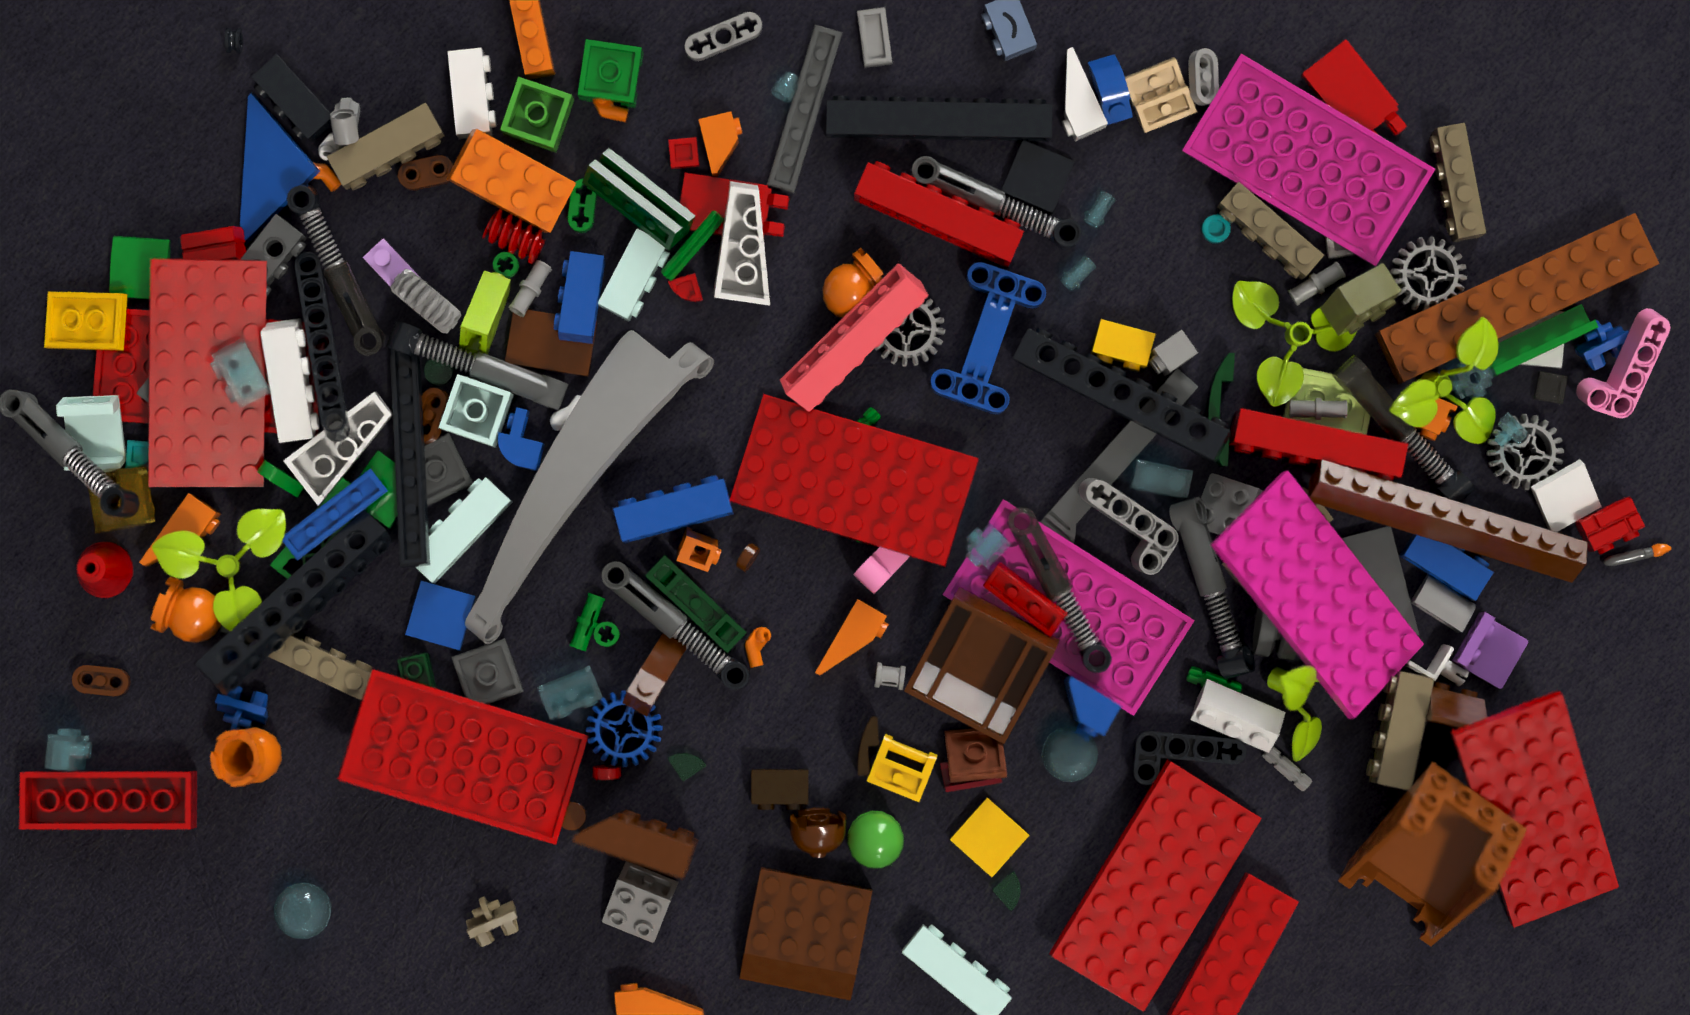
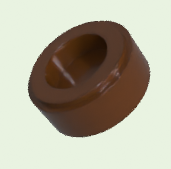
M752 543L748 544L739 556L736 567L744 572L748 571L756 560L760 548Z
M569 802L562 827L567 830H577L586 821V811L581 804Z

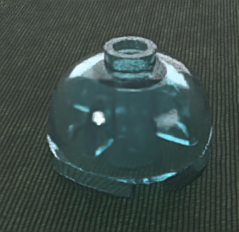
M1065 726L1057 728L1047 737L1043 744L1041 756L1044 767L1053 777L1060 781L1076 782L1083 780L1092 773L1097 764L1098 749L1092 736L1076 727Z
M299 882L288 886L279 894L274 905V918L277 926L284 934L295 939H308L320 934L327 927L332 905L328 895L321 887Z

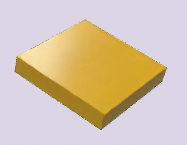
M986 798L950 840L987 874L993 877L1029 837V834L989 798Z

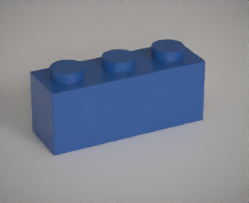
M570 251L569 260H564L562 276L566 277L565 287L560 286L558 303H562L561 314L556 313L554 319V330H558L559 340L593 344L599 306L598 301L600 300L605 268L603 255Z
M1416 534L1412 535L1400 554V557L1470 601L1477 600L1494 573L1488 569L1490 564L1480 557L1474 556L1472 559L1464 554V549Z

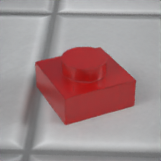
M696 137L668 140L671 169L699 167Z

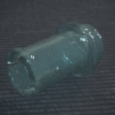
M1100 191L1091 209L1085 211L1084 221L1094 228L1105 223L1103 219L1116 199L1109 193Z
M1083 255L1068 272H1063V277L1060 281L1070 291L1079 289V284L1096 269V266L1089 258Z

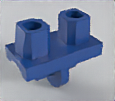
M1596 320L1599 327L1584 334L1586 341L1574 347L1576 354L1585 360L1589 368L1597 370L1606 364L1602 353L1611 350L1612 356L1617 359L1629 333L1628 330L1624 331L1620 325L1613 328L1610 322L1601 325Z
M240 686L230 691L226 696L223 694L217 695L215 700L217 711L225 713L223 721L232 723L231 730H238L241 726L251 728L252 721L266 725L268 719L267 694L253 691L249 703L240 700L243 693V688Z

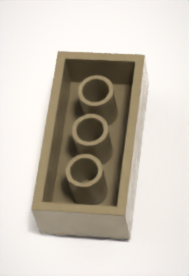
M1397 671V674L1391 676L1390 681L1384 686L1383 692L1387 693L1385 704L1381 703L1378 711V720H1381L1379 732L1375 731L1372 740V748H1376L1374 759H1369L1366 769V775L1370 776L1369 782L1409 790L1412 787L1434 683L1433 678Z

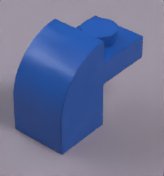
M1115 54L1088 62L1092 84L1098 95L1100 107L1107 120V125L1132 118L1128 86Z
M516 407L515 413H510L507 423V429L511 430L510 435L498 433L500 451L512 464L521 468L538 471L545 444L524 438L530 412Z

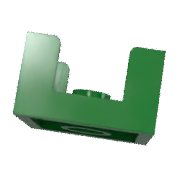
M586 39L578 89L579 99L593 102V99L620 102L621 106L635 108L639 68L642 66L644 54L642 47Z

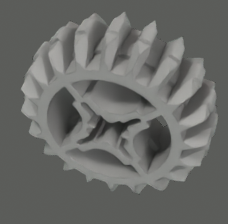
M1422 237L1418 238L1417 247L1410 241L1406 244L1408 251L1403 248L1398 251L1403 260L1394 258L1392 261L1399 269H1391L1390 274L1398 276V279L1394 280L1397 285H1400L1401 293L1399 295L1402 293L1406 295L1402 300V304L1405 305L1412 300L1411 309L1414 311L1417 310L1420 304H1422L1423 311L1428 309L1430 305L1432 307L1439 304V302L1441 303L1448 298L1456 296L1457 294L1454 291H1464V287L1457 283L1458 281L1467 280L1466 275L1459 274V271L1466 269V265H1457L1456 261L1462 258V255L1457 254L1454 257L1451 255L1455 249L1453 245L1446 250L1443 249L1445 246V240L1443 239L1438 242L1437 246H1435L1434 237L1428 238L1427 245ZM1426 253L1421 268L1407 269L1410 260L1415 255ZM1434 254L1446 263L1449 272L1441 270L1437 266ZM1428 267L1430 274H1434L1437 277L1427 281V276L1419 273L1425 272ZM1407 277L1416 280L1420 284L1422 295H1419L1411 288ZM1449 281L1448 287L1442 295L1431 297V291L1434 290L1436 282Z
M404 269L401 274H398L390 286L394 294L441 333H448L451 328L453 329L457 325L461 312L410 269Z
M928 299L925 305L922 304L917 308L926 315L930 326H924V324L915 322L912 311L909 314V322L912 323L911 327L914 326L918 330L911 331L908 341L905 343L904 331L900 332L899 327L904 326L907 320L906 317L904 322L891 332L900 336L902 341L901 350L894 348L886 338L880 346L874 348L875 350H880L882 347L886 349L881 355L883 359L887 358L891 353L893 355L891 364L895 365L897 358L900 357L903 358L902 367L907 366V358H912L913 365L917 366L918 356H921L924 362L929 360L925 353L927 350L933 355L937 353L936 348L932 344L942 345L943 340L937 338L936 334H945V329L937 328V325L944 323V318L935 319L934 316L940 312V308L929 309L933 303L932 299ZM923 334L930 335L928 341L921 348L910 351V343L913 337Z
M1527 414L1520 416V423L1516 416L1509 418L1510 425L1502 421L1500 427L1503 432L1498 429L1492 431V434L1498 440H1488V444L1495 447V450L1486 452L1487 456H1495V460L1488 463L1489 467L1498 465L1499 469L1494 472V476L1498 477L1504 473L1503 484H1507L1513 479V489H1518L1522 482L1523 490H1529L1531 482L1532 485L1540 482V479L1544 480L1549 477L1547 472L1552 475L1558 472L1552 466L1553 464L1561 465L1563 463V460L1556 458V454L1564 453V449H1556L1555 444L1562 442V438H1552L1551 435L1556 433L1557 429L1553 427L1547 431L1546 427L1549 423L1547 420H1543L1537 425L1539 420L1537 415L1532 416L1530 422L1528 421ZM1518 429L1527 430L1526 435L1522 437L1519 444L1506 442L1507 438ZM1535 433L1543 440L1546 454L1536 447ZM1528 446V450L1534 456L1522 458L1523 454H1520V450L1517 449ZM1504 451L1514 457L1515 471L1507 464ZM1531 461L1544 462L1541 469L1535 474L1523 475Z

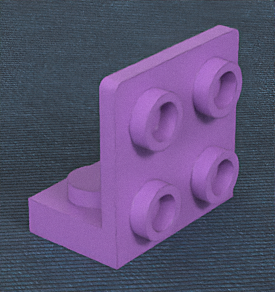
M1481 612L1476 617L1452 662L1501 689L1527 646L1528 640L1494 621L1495 617L1486 612Z

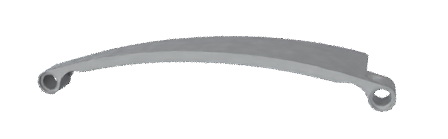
M632 330L628 331L619 340L578 400L537 471L504 538L484 589L466 618L465 626L485 644L492 643L499 637L503 629L501 615L505 607L515 596L541 554L573 510L617 456L677 393L681 386L693 378H703L711 371L714 364V359L690 342L685 344L669 359Z

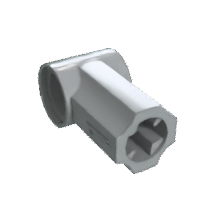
M351 97L341 98V101L335 105L334 111L330 114L334 143L339 145H349L359 140L358 122L360 105L354 102Z

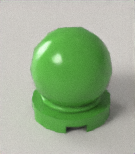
M868 811L860 814L852 822L848 831V847L851 855L859 864L868 868H883L891 865L900 856L904 847V835L900 824L893 816L883 811Z

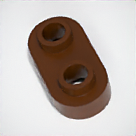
M442 155L409 161L400 167L398 179L403 187L412 191L443 185L449 182L446 178L453 167V163L449 158ZM439 164L443 165V173L436 174L434 171L435 167ZM411 170L417 172V176L413 180L407 178V174Z
M430 388L422 395L424 444L435 442L442 431L439 425L449 395L438 388ZM440 399V406L436 408L435 404ZM431 426L430 433L426 435L427 427Z
M83 665L78 667L72 675L74 688L86 694L121 696L128 691L131 683L128 673L120 668ZM87 674L93 677V681L89 685L84 682V677ZM114 677H118L121 680V684L117 688L112 685Z

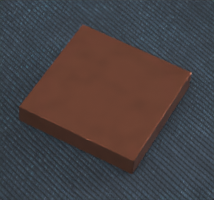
M974 728L945 731L950 783L1007 777L1003 743Z

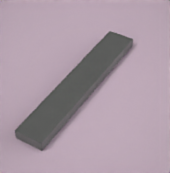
M815 24L767 183L769 187L793 194L795 192L842 32Z

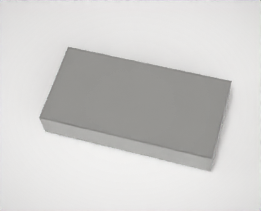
M885 7L857 11L864 68L892 64Z

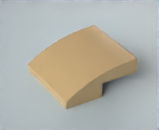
M1176 58L1169 59L1125 77L1131 98L1130 101L1144 133L1197 112Z

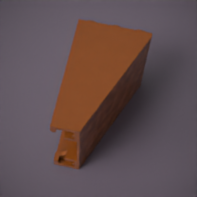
M1432 763L1350 858L1338 881L1350 889L1358 879H1364L1362 884L1365 887L1369 886L1374 879L1418 909L1413 920L1416 923L1422 920L1426 927L1425 932L1421 934L1419 939L1432 946L1497 890L1527 829Z

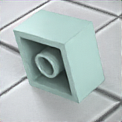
M457 374L439 428L496 448L498 433L502 431L514 394Z

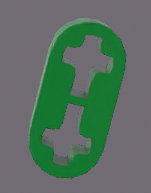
M583 179L576 181V185L571 192L568 223L578 233H586L593 227L597 194L592 191L591 195L586 196L585 204H581V195L576 192L577 189H582L584 185L582 183ZM580 208H585L584 216L589 221L588 223H583L582 227H578L577 222L573 221L574 217H579Z
M266 460L263 461L257 470L260 475L297 498L304 489L297 479Z

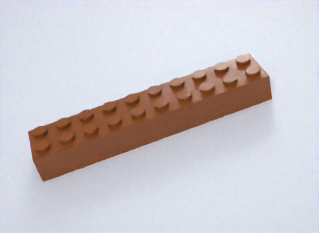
M1636 213L1384 328L1377 332L1375 336L1398 385L1458 358L1456 346L1459 338L1480 317L1486 318L1490 322L1499 339L1658 265L1659 262Z

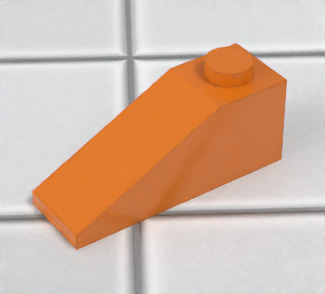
M188 493L153 544L162 536L177 531H190L197 534L200 538L205 537L207 533L211 535L220 524L218 518L221 513L196 495ZM152 545L139 562L143 566H151L158 562L152 550Z
M857 599L815 673L818 675L823 674L872 642L875 636L881 639L889 625L885 622L887 616Z
M637 983L620 985L621 990H616L614 993L617 1015H704V1009L645 987L638 988Z

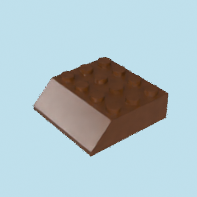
M959 587L904 692L1005 744L1055 653L1059 639L1054 636H1047L1035 626Z
M626 809L582 830L574 836L573 842L680 878H684L687 874L699 840L693 838L695 833L692 831L678 828L675 832L667 829L668 824L653 818L646 822L640 820L641 814Z
M761 867L740 979L851 1001L873 890L871 888Z

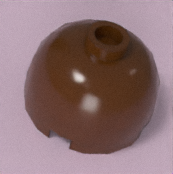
M806 808L798 810V816L794 817V814L790 815V833L794 844L802 851L810 853L812 857H825L827 853L838 848L845 838L846 815L841 811H838L837 816L830 814V808Z

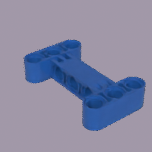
M978 262L969 268L966 278L967 283L971 288L986 293L988 296L962 372L960 374L948 369H939L932 375L930 386L932 391L939 396L991 414H1000L1009 405V395L1006 390L989 384L988 381L1014 305L1018 304L1032 309L1037 308L1043 303L1046 297V290L1043 284L1036 280ZM977 269L985 271L987 280L981 284L976 283L972 279L973 271ZM1001 279H1010L1014 284V289L1008 293L1001 291L998 286ZM1031 287L1038 289L1041 295L1040 299L1035 302L1029 301L1025 296V291ZM940 375H946L951 381V386L946 390L937 388L935 384V379ZM967 384L974 385L977 388V396L973 399L965 398L962 395L963 386ZM998 393L1003 397L1004 405L1001 408H993L989 404L988 399L991 394Z

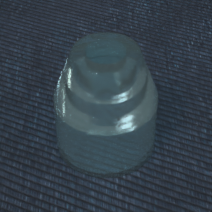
M785 72L777 79L771 94L783 102L790 103L797 91L798 77L791 72Z

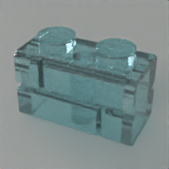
M1137 459L1134 463L1130 489L1185 500L1188 498L1193 471Z

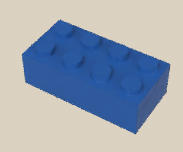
M717 475L701 479L702 485L691 487L690 483L674 486V492L665 495L660 490L646 494L647 499L639 502L635 498L619 501V507L613 508L622 542L629 543L734 514L725 480H719Z

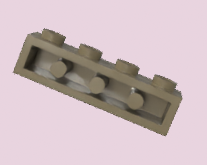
M424 103L363 136L357 142L327 156V159L342 186L346 190L349 188L356 190L367 183L366 179L375 174L377 177H380L391 171V165L399 161L406 163L417 156L415 152L424 147L426 150L436 147L441 143L440 139L445 135L429 106Z
M1465 123L1438 127L1430 136V146L1432 152L1436 153L1437 164H1435L1437 179L1441 180L1443 191H1441L1440 196L1442 206L1447 211L1446 229L1448 235L1452 236V242L1481 237L1486 234Z
M1240 182L1233 187L1217 206L1221 210L1219 212L1225 220L1231 224L1235 222L1242 228L1241 233L1252 242L1256 240L1264 247L1262 249L1263 252L1273 260L1277 258L1285 265L1284 270L1295 279L1297 277L1301 280L1304 279L1324 256L1323 253Z
M295 633L284 642L278 651L272 652L268 656L359 700H362L372 666L357 660L354 664L346 660L347 654L331 648L329 652L320 647L321 642L308 636L305 639H301L295 636Z

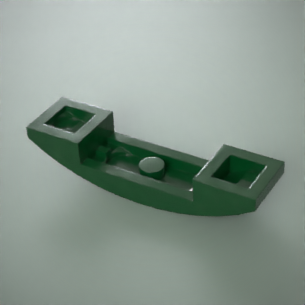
M1228 353L1224 357L1212 379L1206 403V418L1209 420L1212 417L1218 419L1220 417L1222 383L1233 382L1235 353ZM1229 439L1217 460L1219 467L1228 466Z
M665 555L645 575L727 653L747 633Z

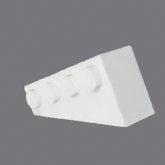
M730 181L714 285V298L770 305L758 185Z
M301 318L269 322L260 332L279 443L311 439L315 436L316 430H319V418L317 413H313L312 402H315L313 385L309 384L310 364L305 353L306 340Z
M373 392L347 412L350 433L346 439L340 442L331 441L326 437L323 430L284 460L285 464L318 506L392 417L393 412L377 392ZM335 421L329 428L338 429L341 427L342 422Z

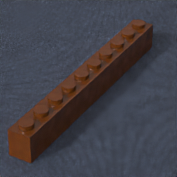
M1322 460L1309 481L1308 497L1315 504L1572 583L1587 563L1586 541Z

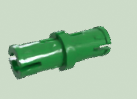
M588 592L581 616H577L576 621L578 624L569 646L587 651L593 630L599 624L597 619L605 598Z

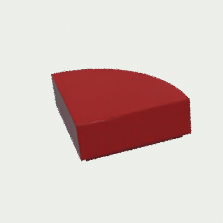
M695 273L668 281L673 292L677 296L679 295L680 298L691 302L703 301Z

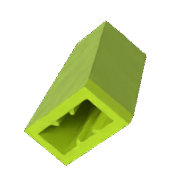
M484 270L461 324L459 349L462 348V351L467 350V353L471 351L472 355L474 353L477 354L478 351L485 354L489 353L509 295L511 279L506 278L500 273H490Z

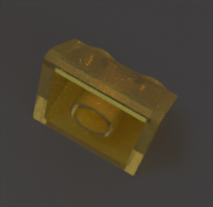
M147 467L117 469L105 473L107 477H110V480H113V483L119 484L123 489L132 490L137 494L140 504L137 513L133 517L123 518L105 514L100 507V499L89 489L95 533L138 527L155 522V507L152 503L150 487H148ZM121 498L119 499V502H118V506H119V507H120V505H121Z

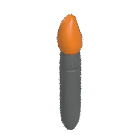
M1655 544L1651 548L1615 554L1604 559L1603 564L1606 566H1617L1644 560L1652 556L1660 557L1669 552L1671 546Z

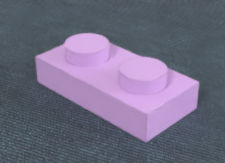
M384 238L363 257L389 286L392 285L394 279L404 269H410L419 276Z

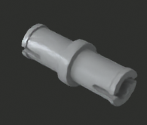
M536 260L526 280H522L519 284L520 290L508 307L513 313L521 317L525 316L534 298L540 295V288L548 274L552 271L548 264Z
M1334 262V264L1318 274L1312 273L1309 275L1308 280L1288 290L1294 303L1298 306L1313 295L1324 293L1326 287L1346 277L1339 263Z
M1315 398V400H1290L1289 416L1290 418L1315 417V420H1321L1322 417L1347 418V400L1322 401V398Z

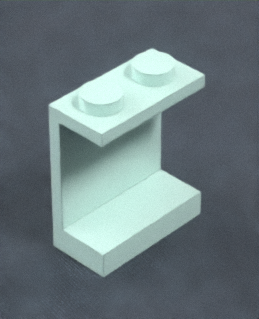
M119 395L63 397L56 405L57 417L64 416L65 430L82 446V451L90 458V461L97 464V467H100L103 472L109 473L119 470L126 461Z

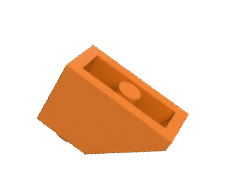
M731 111L699 119L713 177L719 176L739 143L737 135L743 134L739 117L733 119Z

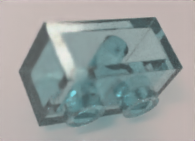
M243 339L212 354L215 361L210 363L218 379L222 376L224 377L228 387L224 388V391L231 404L237 402L241 408L271 393Z
M988 523L982 530L976 527L966 537V540L969 542L965 546L969 551L966 557L978 568L982 564L988 568L1011 543L993 525Z
M590 666L538 687L540 697L550 719L566 717L572 713V710L579 707H590L603 698Z
M72 728L58 729L57 733L48 734L45 768L67 771L86 769V759H90L92 753V742H88L89 736L81 735V729Z

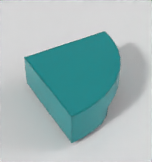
M127 440L125 468L134 469L148 462V442Z

